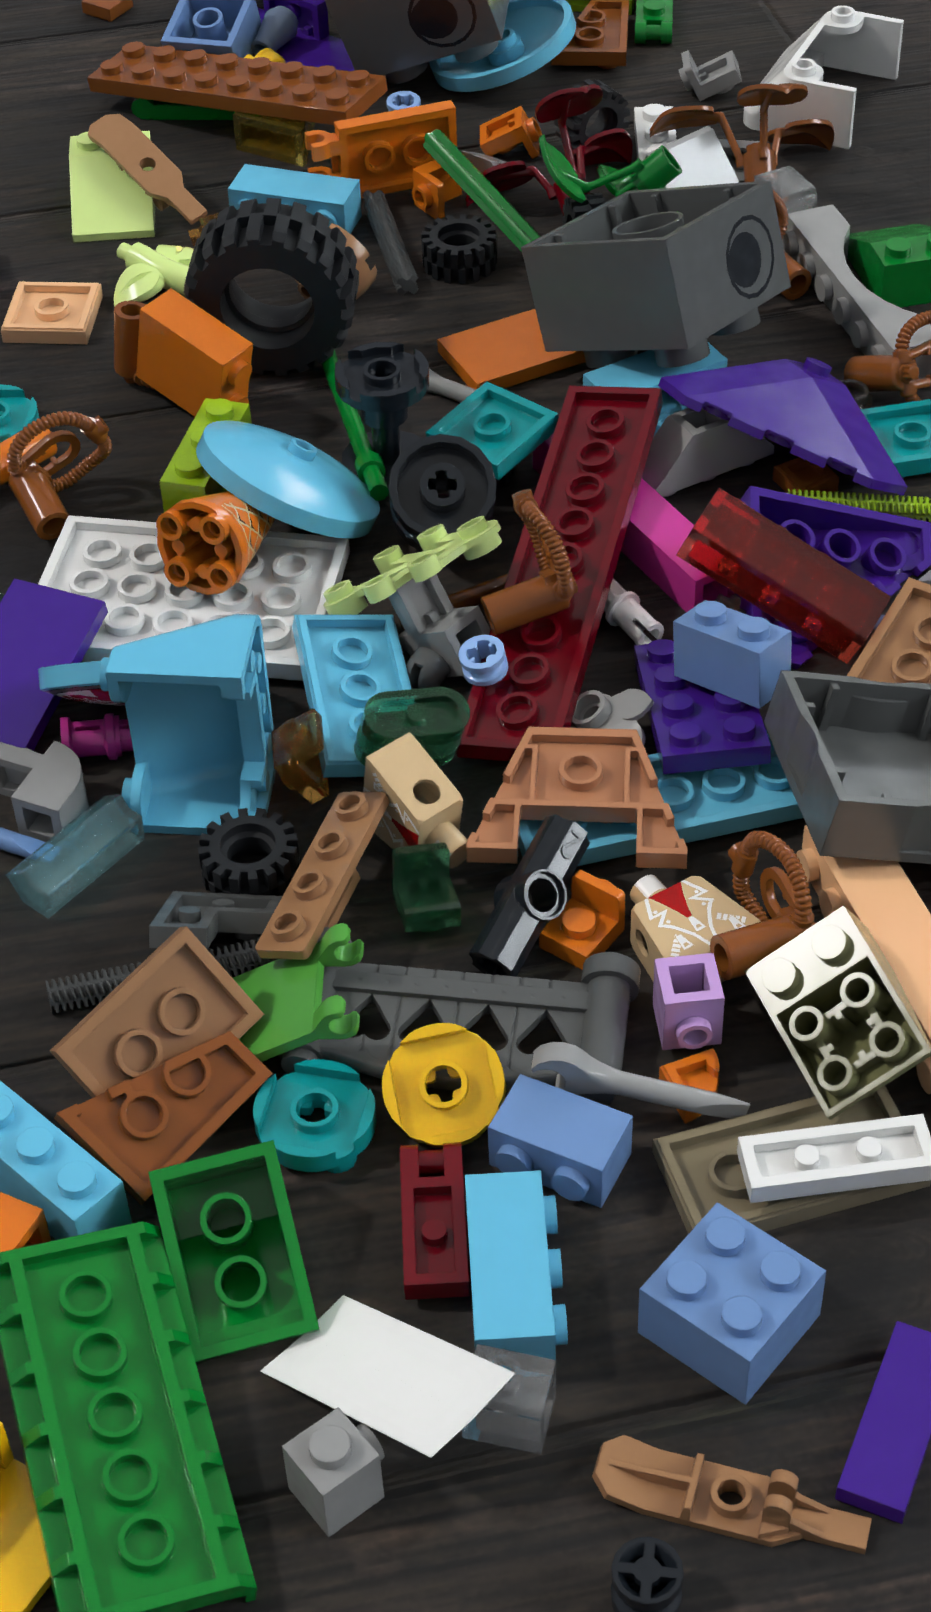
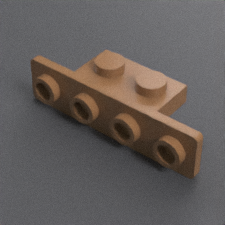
M352 791L341 792L337 795L255 946L260 958L305 960L310 957L324 928H330L338 923L360 880L356 867L390 803L385 792Z

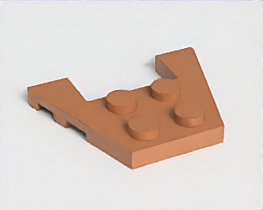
M528 727L503 773V783L496 796L489 799L482 812L483 820L476 833L471 832L467 840L466 852L467 862L517 864L520 821L544 820L546 816L554 814L572 821L636 823V867L687 869V846L684 839L679 838L674 826V815L669 804L664 803L657 786L658 778L636 729Z

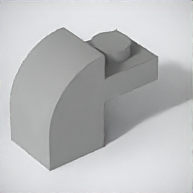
M437 574L417 583L412 578L388 597L405 631L398 635L401 646L410 657L419 647L429 648L442 656L449 665L450 674L448 677L464 676L458 655L460 647L465 641L474 636L489 635L490 627L479 606L453 608Z
M54 741L44 754L34 752L28 748H20L0 742V794L11 797L19 833L67 849L85 824L89 814V802L78 756L69 747L57 741Z

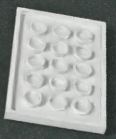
M68 515L38 584L105 601L108 613L82 662L101 661L103 657H110L113 647L233 614H258L262 624L268 678L303 681L292 630L294 615H328L323 606L326 602L323 593L342 580L350 554L349 539L269 531L240 581L223 593L205 595L192 591L186 586L176 587L168 581L164 573L165 564L157 545L156 522Z

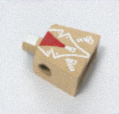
M409 732L368 755L365 762L363 792H385L390 802L374 833L411 866L420 867L436 856L448 868H454L467 859L466 845L468 839L459 831L463 807L462 796L417 739Z
M647 875L639 879L630 891V898L635 903L631 910L630 942L653 982L655 959L711 953L710 941L714 935L761 922L757 917L701 876H691L667 888L655 875ZM719 975L721 983L726 981Z

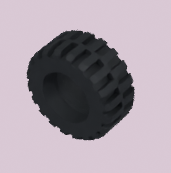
M267 198L266 203L258 204L257 199L241 201L238 210L234 206H229L219 212L217 219L209 220L202 229L200 238L196 240L184 285V294L188 300L253 343L252 373L264 375V371H275V376L289 375L290 370L296 368L299 373L314 368L315 360L323 363L333 356L334 349L342 346L347 338L348 329L352 325L359 286V271L356 269L357 259L353 249L349 246L345 247L347 238L337 227L330 229L328 227L329 219L319 212H316L314 215L307 212L306 205L293 202V206L281 204V199ZM254 269L277 270L288 274L301 283L310 297L290 306L264 304L247 295L239 287L234 277Z

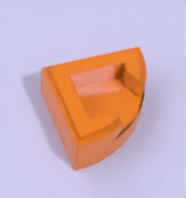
M714 1048L660 1066L659 1079L717 1093L720 1068L718 1056ZM676 1109L685 1124L702 1115Z

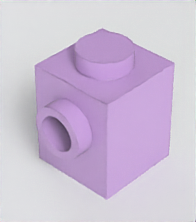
M714 953L655 959L653 1009L662 1050L697 1049L703 1046L721 1044L725 997Z

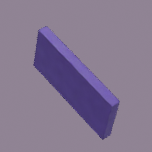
M14 578L0 602V742L20 748H28L32 751L35 749L62 697L40 691L38 669L82 662L108 613L105 601Z

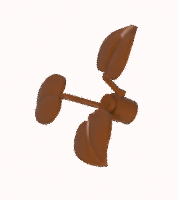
M796 83L779 85L755 84L747 86L738 92L737 102L740 106L761 105L760 142L747 145L746 153L743 155L724 113L714 112L712 106H680L668 109L659 115L650 128L651 138L655 134L668 130L719 123L736 158V168H744V182L771 181L772 188L777 186L776 167L778 166L780 144H810L830 151L835 134L832 123L825 119L793 121L786 124L785 127L776 128L768 132L769 105L794 104L807 97V86Z

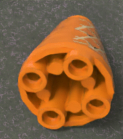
M229 491L179 501L162 513L156 521L157 545L165 564L164 573L166 578L176 587L186 586L192 591L205 595L225 592L240 581L269 532L275 518L248 505Z

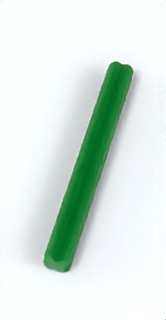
M435 129L431 133L427 132L425 134L424 149L521 252L522 246L541 237L441 130Z

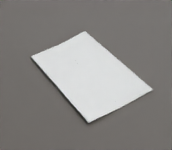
M344 1295L318 1319L319 1331L302 1335L260 1371L333 1409L339 1407L345 1415L430 1458L470 1423L516 1374Z

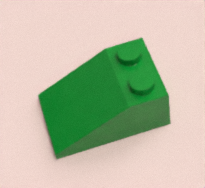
M912 224L851 233L849 235L847 258L868 290L898 307L931 303V226Z
M274 1140L148 1172L171 1274L196 1363L320 1330Z

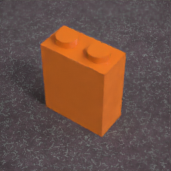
M172 288L140 309L136 376L194 417L205 398H223L233 402L249 404L247 397L249 379L252 373V342Z

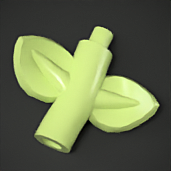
M125 242L121 243L116 254L118 258L125 261L127 268L120 275L116 284L114 307L123 301L143 302L158 294L162 288L166 290L172 288L182 296H185L184 285L193 248L162 244L158 245L156 250H153L140 242L133 245Z

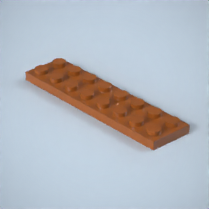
M138 41L125 44L120 52L111 59L103 61L100 67L87 77L91 92L334 125L335 121L359 117L388 91L386 76L369 74L366 70H336L334 66L330 65L320 67L305 66L298 61L287 63L273 62L266 57L254 59L241 58L234 53L217 55L206 53L202 49L191 51L175 50V47L170 45L154 47L146 46Z

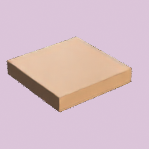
M18 282L1 327L3 343L87 345L103 298L102 285L99 283Z

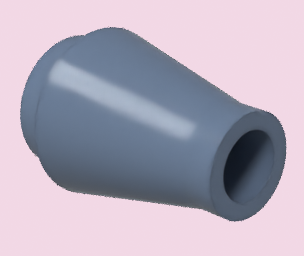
M276 6L267 10L256 38L251 43V50L254 55L264 48H271L276 52L295 38L298 27L296 15L285 6Z

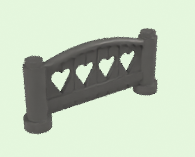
M329 927L324 928L318 942H320ZM601 952L588 957L583 964L581 982L551 981L548 979L464 973L415 967L406 968L404 966L357 963L346 967H324L322 1002L330 996H342L346 1001L344 1015H348L352 1011L360 1013L369 1003L375 1004L390 1033L380 1040L370 1039L365 1034L347 1039H318L280 1054L281 1068L289 1074L294 1072L293 1064L305 1060L324 1059L343 1063L350 1066L356 1072L382 1079L388 1060L390 1062L393 1052L400 1046L402 1041L399 1037L400 1034L426 1009H433L440 1023H453L468 1030L485 1014H491L507 1041V1045L503 1049L495 1051L505 1074L506 1092L511 1090L520 1074L552 1086L556 1085L558 1072L545 1069L533 1073L531 1070L533 1054L522 1053L517 1048L518 1044L544 1019L550 1020L562 1042L576 1045L598 1061L622 1071L630 1002L635 1000L639 993L641 969L632 958L615 952ZM441 1069L436 1071V1082L427 1085L428 1089L454 1091L461 1088V1078H451L447 1069ZM611 1094L579 1095L603 1105H607L614 1100V1095Z

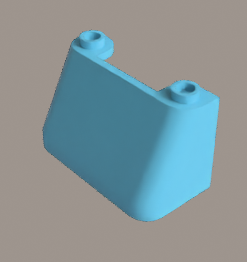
M233 614L113 647L110 657L102 658L99 671L101 690L109 691V696L113 703H125L136 764L132 778L124 779L122 806L124 810H131L134 832L201 835V833L207 834L206 826L210 822L214 821L221 825L220 815L229 812L233 819L239 817L238 809L247 808L248 816H255L257 808L266 809L268 812L276 771V742L262 624L258 614Z

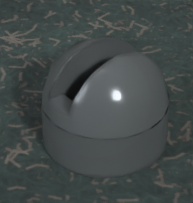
M419 647L406 664L411 687H418L420 692L435 690L450 674L449 665L444 658L426 647Z

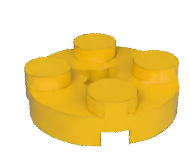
M453 1023L430 1024L409 1033L393 1052L390 1062L388 1060L383 1071V1099L391 1118L412 1140L435 1148H443V1143L461 1142L462 1145H465L479 1138L488 1129L489 1124L505 1099V1074L495 1050L478 1034ZM441 1069H447L451 1078H461V1088L454 1090L453 1099L447 1102H442L438 1094L429 1095L427 1092V1085L436 1082V1071Z

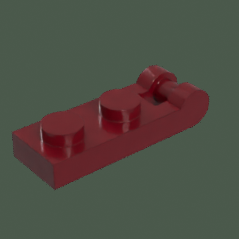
M443 1143V1149L419 1151L418 1145H400L405 1300L470 1296L462 1143ZM444 1174V1176L420 1177V1175Z

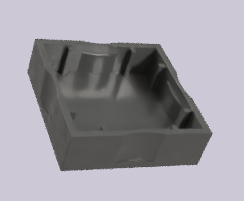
M781 670L764 720V726L819 856L931 864V684L916 682L886 683L852 676Z

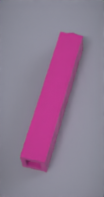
M553 434L533 451V468L539 474H541ZM641 478L621 551L685 612H688L704 600L717 601L724 605L734 602L737 563Z

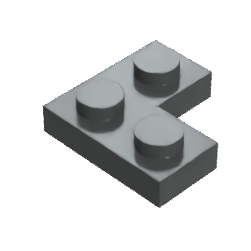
M173 891L149 925V948H158L179 927L184 926L190 929L207 950L218 932L234 933L235 938L244 941L252 939L257 941L261 937L282 896Z

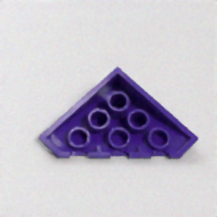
M807 357L805 362L802 363L790 359H779L665 376L660 379L658 386L683 406L699 413L703 408L716 417L728 420V426L757 439L762 440L765 436L781 446L792 448L791 454L822 468L827 464L839 472L854 476L852 481L869 489L904 495L908 486L848 388L830 374L832 367L820 360Z
M749 486L728 516L729 557L737 563L735 592L739 612L752 617H762L771 624L791 630V669L797 670L813 656L811 652L824 642L831 644L858 622L857 617L868 608L875 610L902 588L900 584L908 579V577L911 575L918 577L931 566V522Z

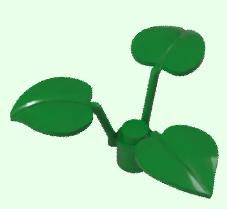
M545 134L539 137L542 156L551 177L565 194L580 203L586 200L584 193L603 185L617 197L627 191L637 189L664 188L682 173V169L675 157L666 147L661 145L643 161L638 158L634 163L620 170L601 164L596 168L600 178L592 182H585L578 178L577 173L567 158L546 142Z

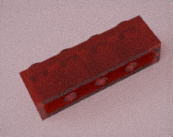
M718 488L676 554L679 558L846 664H848L867 640L891 599V596L875 587L870 581L854 574L834 561L826 553L813 548L791 534L785 527L772 522L747 506L742 500L731 496Z

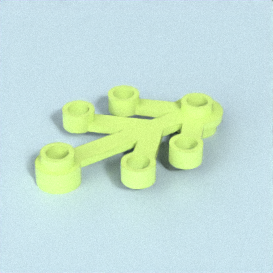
M484 516L467 521L457 529L456 533L448 534L443 524L433 526L417 536V540L423 550L422 552L404 555L399 545H394L381 551L373 558L381 575L358 586H353L350 580H344L333 585L323 593L326 599L323 606L328 615H357L368 606L364 595L370 604L378 603L394 594L398 588L412 578L416 583L431 578L461 554H464L466 560H473L491 552L502 543V539L498 534L501 526L498 520L486 521Z

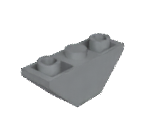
M687 408L668 415L653 437L642 479L662 497H668L681 489L700 482L710 481L720 474L738 467L749 466L756 460L774 454V445L765 438L760 440L728 426V420L716 417L703 408L700 413Z

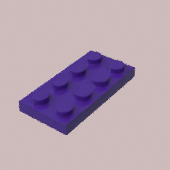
M659 639L649 644L634 645L635 666L641 690L647 693L654 701L653 706L647 713L663 775L771 764V744L759 708L674 676V641Z

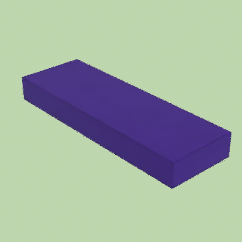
M897 1321L838 1482L835 1500L902 1524L931 1440V1332Z

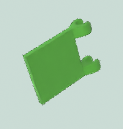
M340 923L330 927L320 942L316 943L310 957L305 960L277 959L233 977L236 983L264 1013L239 1039L261 1062L318 1039H347L357 1034L360 1015L357 1011L344 1015L346 1001L342 996H330L322 1002L324 967L352 966L359 963L363 958L364 942L361 939H357L353 943H348L351 930L347 924Z

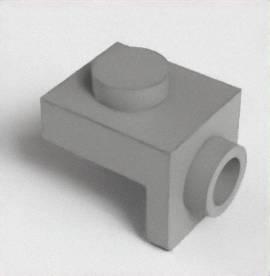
M689 50L681 53L683 67L679 69L681 80L687 91L694 89L699 101L715 94L726 93L735 84L742 82L739 64L732 50L698 67Z

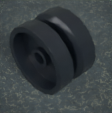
M437 434L420 438L401 452L391 469L388 490L394 527L407 544L422 552L423 550L417 540V536L433 526L443 524L447 533L450 534L456 533L461 525L479 516H484L486 521L493 520L497 483L492 464L481 449L462 437ZM439 494H446V495H448L449 497H448V498H438V495H439Z

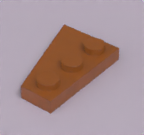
M591 0L577 17V26L573 38L551 60V65L598 66L603 69L626 66L629 0Z
M228 1031L165 1061L163 1065L138 1077L118 1083L98 1096L57 1112L54 1119L91 1156L121 1179L124 1189L142 1206L153 1195L148 1172L186 1162L273 1073L231 1031Z

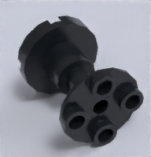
M372 342L357 346L348 351V360L344 363L341 362V358L335 364V386L341 400L353 408L361 410L363 422L372 428V432L367 433L373 451L381 456L386 469L384 479L389 488L391 469L404 449L420 439L419 436L413 433L399 430V426L408 418V407L420 401L429 390V362L422 352L415 348L414 356L404 352V344ZM350 442L342 452V464L358 476L354 465L356 456Z

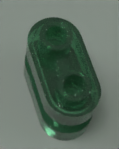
M446 687L387 691L375 694L365 705L361 724L354 741L355 755L360 763L365 766L368 755L410 732L438 766H443L449 763L456 755L461 737L470 718L469 704L460 693Z

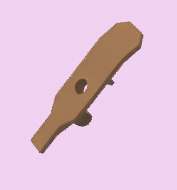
M109 114L90 125L88 131L89 139L101 147L116 162L121 171L124 170L145 191L146 195L153 197V202L160 211H163L170 205L191 225L208 214L207 210L184 188L182 171L131 121L121 114ZM145 167H153V168H154V169H152V170H150V171H145V170H143V168H145Z
M627 1435L606 1441L600 1447L592 1477L604 1499L630 1510L768 1547L805 1539L865 1555L872 1518L833 1509L800 1494L797 1491L799 1478L788 1470L776 1469L772 1471L771 1477L705 1461L704 1454L697 1453L695 1458L661 1450ZM724 1492H735L742 1497L743 1501L736 1505H729L724 1503L719 1496Z

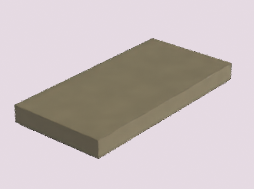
M886 1086L875 1091L832 1120L827 1118L816 1097H811L653 1139L652 1153L688 1234L717 1202L765 1232L926 1188L931 1184V1180L750 1203L737 1154L738 1137L900 1117L901 1114Z

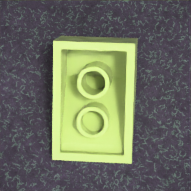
M142 131L151 140L150 131ZM88 132L81 133L78 136H70L69 172L73 243L155 237V204L153 197L146 195L145 191L124 170L121 171L116 162L101 147L89 139ZM153 167L143 168V170L150 171L154 169Z

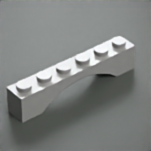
M833 204L788 213L787 231H785L786 234L782 239L784 251L811 273L810 285L815 290L818 299L826 304L832 312L836 323L842 325L851 337L853 345L859 348L865 356L893 355L892 352L897 349L895 344L897 343L896 339L899 338L900 329L917 313L904 310L883 300L868 290L853 275L847 265L850 224ZM931 324L919 328L911 336L910 343L908 344L909 348L907 349H912L931 339ZM921 355L915 358L919 368V379L931 374V355Z

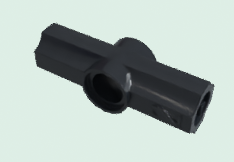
M557 814L546 816L514 874L502 879L496 886L494 892L495 908L469 952L473 960L472 965L482 973L517 977L546 922L558 917L565 909L567 902L566 886L590 844L587 839L588 832L578 823L562 818ZM528 890L532 896V905L528 898Z

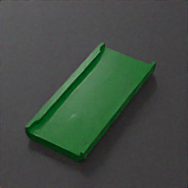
M141 1221L0 1252V1349L57 1611L186 1612L244 1596L245 1602L256 1600L257 1586L159 1226Z

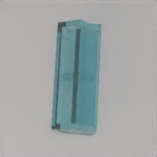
M121 794L103 796L9 871L6 876L23 902L49 919L145 839L142 816L128 807Z

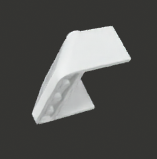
M836 6L831 11L825 13L783 52L760 83L776 85L796 83L803 84L808 88L807 97L800 102L789 105H769L768 132L776 128L785 127L786 124L793 121L825 119L830 121L834 127L835 135L832 146L849 149L852 143L857 88L824 82L822 67L826 66L896 80L899 71L904 20L858 12L849 6ZM761 105L744 106L743 123L750 129L760 131Z

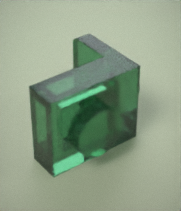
M444 842L397 847L392 851V894L405 932H434L441 928L461 926V905L449 876L450 851Z

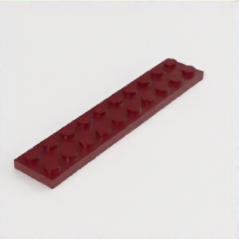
M569 385L533 497L538 503L539 509L544 513V516L555 527L554 530L558 532L557 535L561 537L560 540L563 541L562 545L565 546L567 551L566 556L569 557L568 561L570 562L572 576L577 583L578 592L570 599V606L567 609L498 635H494L490 629L489 635L499 638L504 645L509 668L504 678L493 685H472L454 741L457 757L510 761L528 727L570 728L662 409L663 398L661 388ZM526 525L523 527L504 589L539 576L538 572L541 569L534 552L536 548H533L534 543L531 542L532 539L528 529H526ZM486 658L481 659V663L486 662Z

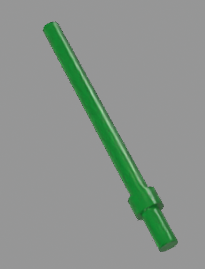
M334 350L333 356L321 363L356 456L354 465L357 475L367 485L370 496L376 501H381L389 494L384 479L386 469L381 456L373 451L358 409L343 402L336 392L335 364L338 362V358Z

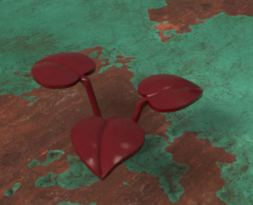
M597 84L553 92L544 97L535 108V116L540 123L558 119L565 156L577 173L578 178L585 182V166L613 161L631 163L633 152L631 137L622 128L597 133L588 138L584 145H580L572 151L566 125L567 117L586 113L601 102L603 91ZM517 160L490 167L482 172L484 177L498 191L521 186L533 177L536 178L547 191L549 200L558 199L563 213L564 199L569 196L556 183L552 186L536 166L526 167L524 161ZM468 195L465 199L467 208L474 202Z

